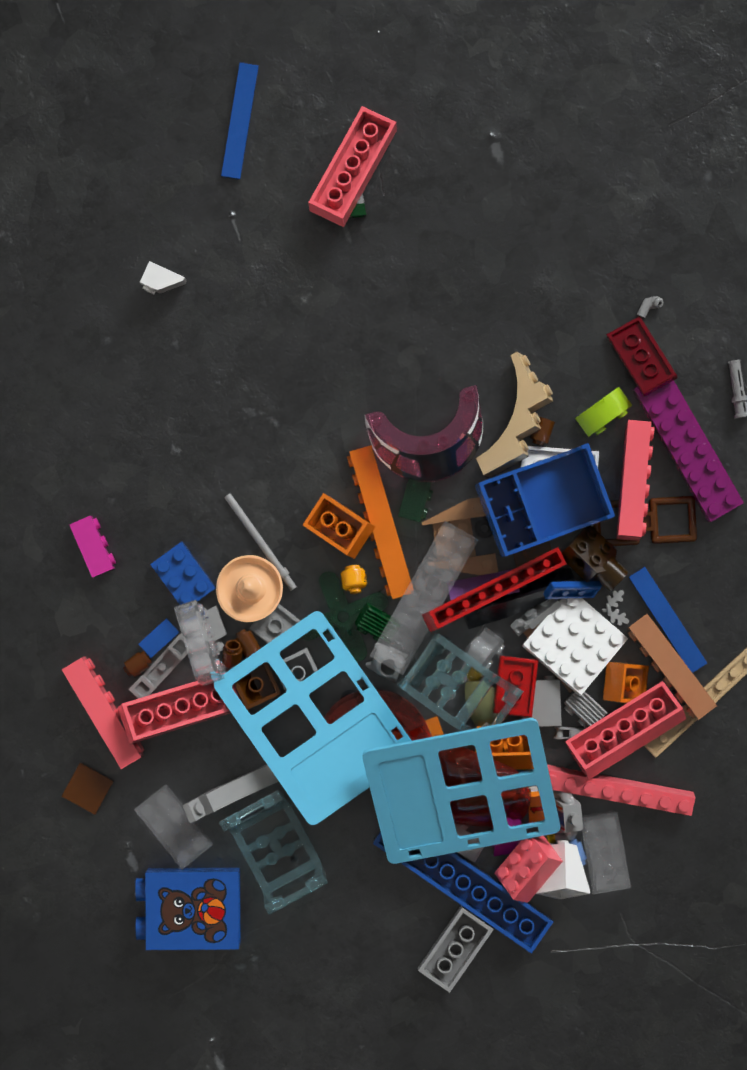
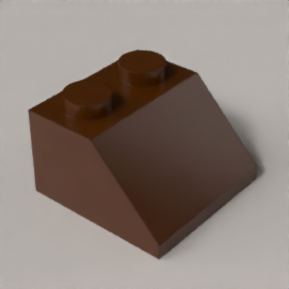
M267 662L234 684L247 710L281 694Z

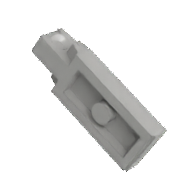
M548 599L528 609L510 627L520 636L527 629H534L548 615L561 607V604L557 599Z

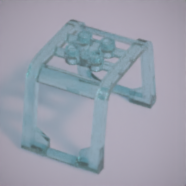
M435 630L430 636L432 640L404 679L401 678L397 685L459 731L473 729L466 725V722L495 683L506 690L502 698L506 704L491 725L501 724L524 691L489 670L451 642L452 639ZM445 649H448L450 652L445 660L442 659L437 662L436 671L432 676L426 678V687L422 692H419L417 689L425 679L423 674L437 654L441 655ZM457 656L465 664L460 671L453 672L451 677L446 673L451 670V663ZM471 667H473L484 677L456 717H453L443 707L448 700L454 699L455 692L461 684L466 682V675ZM441 682L447 687L441 689L442 697L436 704L427 697L433 689H437L440 686ZM486 722V723H485L483 726H481V727H486V726H491V725Z
M277 790L219 822L223 831H229L234 837L263 892L264 907L269 915L328 884L323 864L291 804L282 792ZM264 807L263 810H261V811H259V812L253 814L252 816H250V817H248V818H246V819H244V820L241 821V819H242L243 817H245V816H247V815H249V814L255 812L256 810H258V809ZM281 809L285 810L291 821L283 827L277 826L273 832L259 836L255 842L247 846L240 833L241 831ZM295 829L300 839L292 844L286 843L281 848V843L277 839H282L286 833ZM270 843V848L274 852L268 853L266 858L256 862L251 852L258 848H266ZM305 847L311 859L310 861L267 883L260 870L267 865H275L282 857L291 856L298 848ZM315 869L316 875L305 882L306 887L285 898L282 895L273 897V891Z

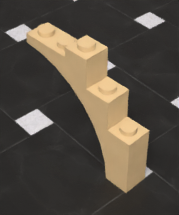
M519 352L511 355L518 383L517 400L511 420L499 440L489 450L476 458L483 475L489 478L529 457L527 452L529 450L528 445L522 439L541 429L539 425L541 420L534 411L553 402L551 397L553 393L549 385L538 382L535 373L529 369L530 362L527 356Z

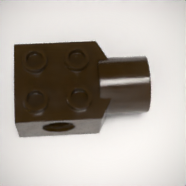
M591 525L585 527L562 551L566 563L585 582L599 580L609 591L613 590L629 573L616 560L617 550Z

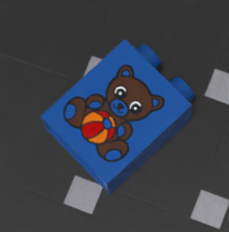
M148 868L145 872V878H136V901H145L146 917H136V940H146V950L239 949L241 944L240 868Z

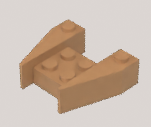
M479 497L467 499L421 523L422 525L432 524L438 562L427 563L429 567L475 575L498 573L496 553L476 556L470 518L486 516Z

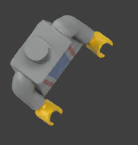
M553 790L560 821V830L556 834L545 836H547L548 842L551 844L561 840L572 841L578 834V831L583 830L581 804L571 793Z

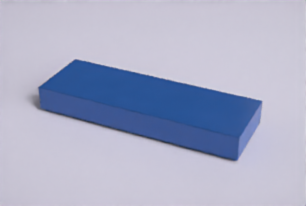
M600 581L551 582L543 595L545 599L594 598L602 585Z

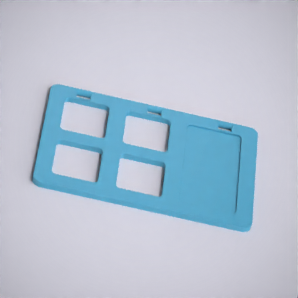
M315 611L217 678L214 682V688L310 825H317L370 788L363 763V753L365 750L412 741L328 620L319 611ZM314 629L334 655V659L305 680L299 682L280 656V652ZM327 629L334 638L330 642L323 635V632ZM267 662L282 681L287 691L259 712L251 715L232 689V686ZM346 672L364 697V701L332 724H328L309 695L339 673ZM361 678L368 686L364 691H362L357 683ZM293 705H298L316 730V735L285 757H280L262 732V727ZM395 727L403 736L399 740L391 732Z
M534 718L367 749L363 753V763L386 856L392 864L555 834L560 830V821L539 724ZM520 735L527 736L534 769L514 775L497 776L490 742ZM474 745L482 780L451 787L446 786L439 759V751ZM536 785L539 790L545 819L538 822L509 826L501 793L506 790ZM485 795L492 818L493 830L459 836L456 831L450 802ZM538 827L539 831L527 833L528 828ZM479 838V842L468 844V840ZM420 849L419 854L409 855V851Z

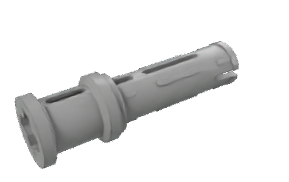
M740 360L728 362L734 396L731 401L734 403L736 414L734 419L747 417V395H745Z

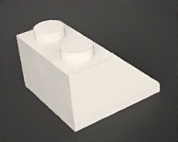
M150 261L140 280L143 289L153 295L155 292L163 293L185 285L187 282L185 277Z

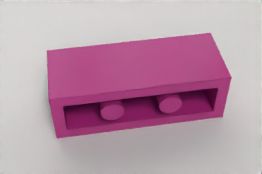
M90 515L70 524V528L92 578L115 569V558L106 549L109 545L105 536L100 535L98 529L101 526L98 519H93V516Z

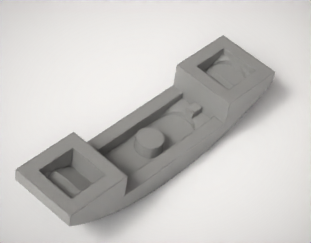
M180 633L129 690L138 699L149 696L194 648V645Z

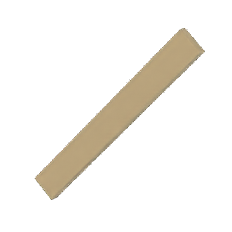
M747 647L703 687L715 703L747 674ZM686 704L682 706L686 720L644 745L655 758L697 721L696 717L692 719L687 713L686 709L688 707Z

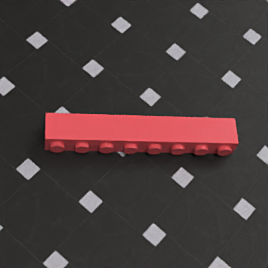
M547 764L553 790L692 816L695 803L694 792L601 774L589 780L583 771Z

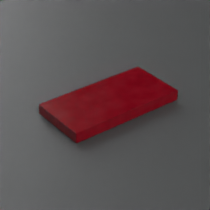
M640 316L606 334L644 397L678 378Z

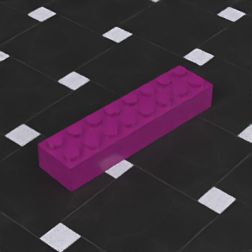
M672 381L645 397L638 386L632 389L706 520L712 522L743 504L741 496L676 383Z

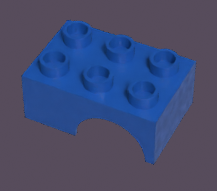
M589 443L475 485L501 557H506L567 533L615 517Z

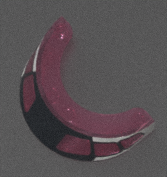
M477 385L462 389L459 394V407L455 418L445 429L433 435H409L394 427L382 412L365 414L366 430L376 456L393 473L403 478L417 480L418 482L443 480L461 471L476 455L483 435V418Z

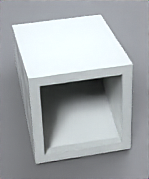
M566 840L557 841V844L550 843L563 862L536 894L556 899L590 894V888L577 845L569 844V841Z

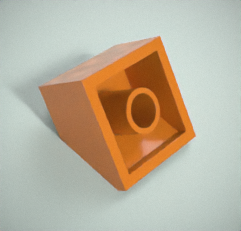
M608 662L605 671L603 700L628 703L646 692L649 666Z

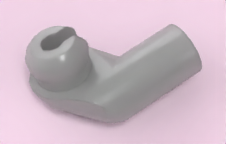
M659 296L645 298L637 315L646 318L649 310L663 306V299Z

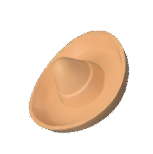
M254 555L240 556L231 560L221 570L216 583V595L221 608L227 615L241 622H255L270 615L278 606L283 593L282 579L276 567L266 559Z

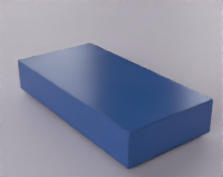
M166 618L139 643V646L152 658L180 632Z

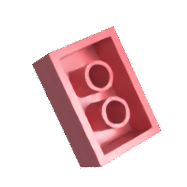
M544 836L521 840L494 874L513 900L528 903L563 861Z

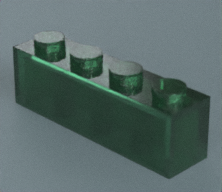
M419 442L415 455L438 453L441 451V448ZM414 460L410 474L421 477L419 462ZM408 479L398 517L416 522H421V519L425 520L428 511L425 508L426 501H431L433 490H430L432 482L436 483V480L419 481Z

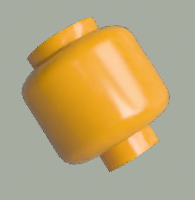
M359 565L346 566L345 570L341 572L342 587L344 590L350 591V594L361 593V589L367 586L365 570L360 568Z

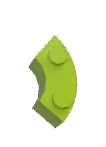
M618 387L575 419L588 437L593 433L598 435L606 429L605 425L614 418L621 419L628 414L627 409L632 404L620 387Z

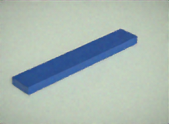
M239 63L221 177L241 179L259 65Z
M646 567L629 576L632 584L690 671L693 673L706 665L707 662Z

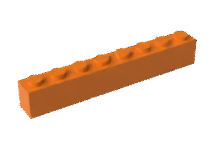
M372 446L349 451L350 456H347L349 466L354 467L356 473L352 477L355 486L359 485L361 493H357L360 504H365L366 511L363 512L364 518L375 526L370 534L371 541L375 540L377 548H374L376 559H381L382 566L379 567L381 576L387 579L388 585H384L387 596H392V599L412 594L414 589Z

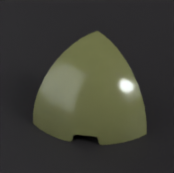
M485 681L465 683L466 705L476 727L501 724L509 716L493 713L496 687L489 686L488 682Z

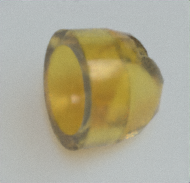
M472 666L466 672L469 682L479 681L483 678V675L475 666Z

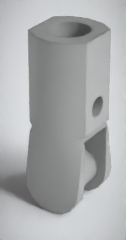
M554 726L556 736L553 739L568 740L585 728ZM564 730H569V737H563Z

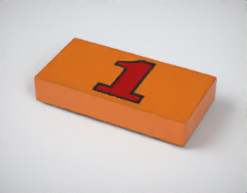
M539 791L528 792L529 823L545 819Z

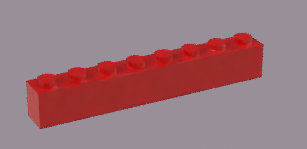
M556 547L422 614V617L429 631H435L567 563L559 547Z

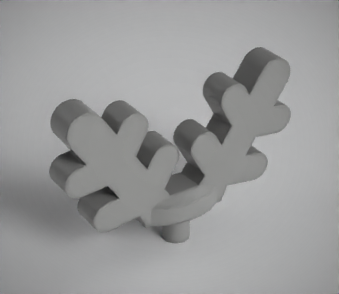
M623 590L618 592L612 591V598L610 595H607L608 603H606V608L602 609V612H607V615L610 616V622L614 623L616 619L619 626L622 623L628 624L629 620L625 618V613L618 615L619 609H615L612 612L611 606L618 607V603L615 602L623 601L621 597L624 594Z

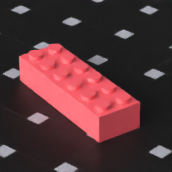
M363 106L361 107L308 202L310 212L342 227L345 226L397 132L395 121Z
M628 420L626 424L616 539L639 541L646 534V523H643V517H646L648 512V504H645V498L649 496L650 485L646 484V480L651 475V465H648V460L652 458L653 446H649L654 438V427H651V422Z
M84 656L63 668L62 671L119 767L123 769L144 755L143 751L145 749L140 741L129 744L119 710L113 703L115 699L110 691L106 692L103 687L105 685L103 678L100 674L96 675L93 670L96 668L90 658L87 659Z
M226 672L122 703L118 710L129 744L230 714V710L214 688L215 680ZM233 684L232 689L234 690V692L236 693V695L239 697L238 692H237V689H236L235 685Z
M662 681L565 742L570 754L590 780L686 720V716L682 706Z

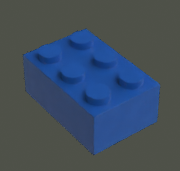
M180 542L150 564L184 611L216 589V586L183 542Z

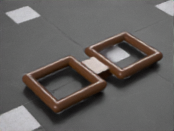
M693 496L661 497L649 500L650 512H647L646 517H643V523H646V531H651L652 543H679L697 540L696 509ZM610 500L612 508H619V500ZM688 504L689 534L659 536L657 505ZM601 523L593 524V527L601 534ZM606 539L612 546L638 545L640 543V540Z

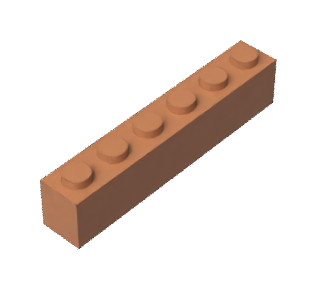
M648 614L628 627L630 630L628 635L634 642L638 641L642 647L639 649L645 657L649 656L653 660L651 665L657 673L661 671L665 676L663 678L665 684L669 688L673 687L677 693L674 695L680 703L685 702L688 707L686 711L692 719L696 717L699 720L717 707L716 703Z

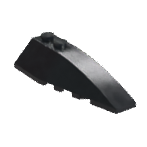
M571 568L556 569L520 587V592L504 595L465 615L464 619L468 629L505 619L548 600L545 599L543 593L551 582L576 581Z

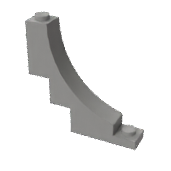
M266 764L257 770L213 788L182 806L189 822L192 823L279 781Z

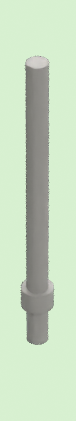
M231 493L224 498L270 563L276 567L281 579L290 591L295 589L297 586L288 575V570L280 564Z

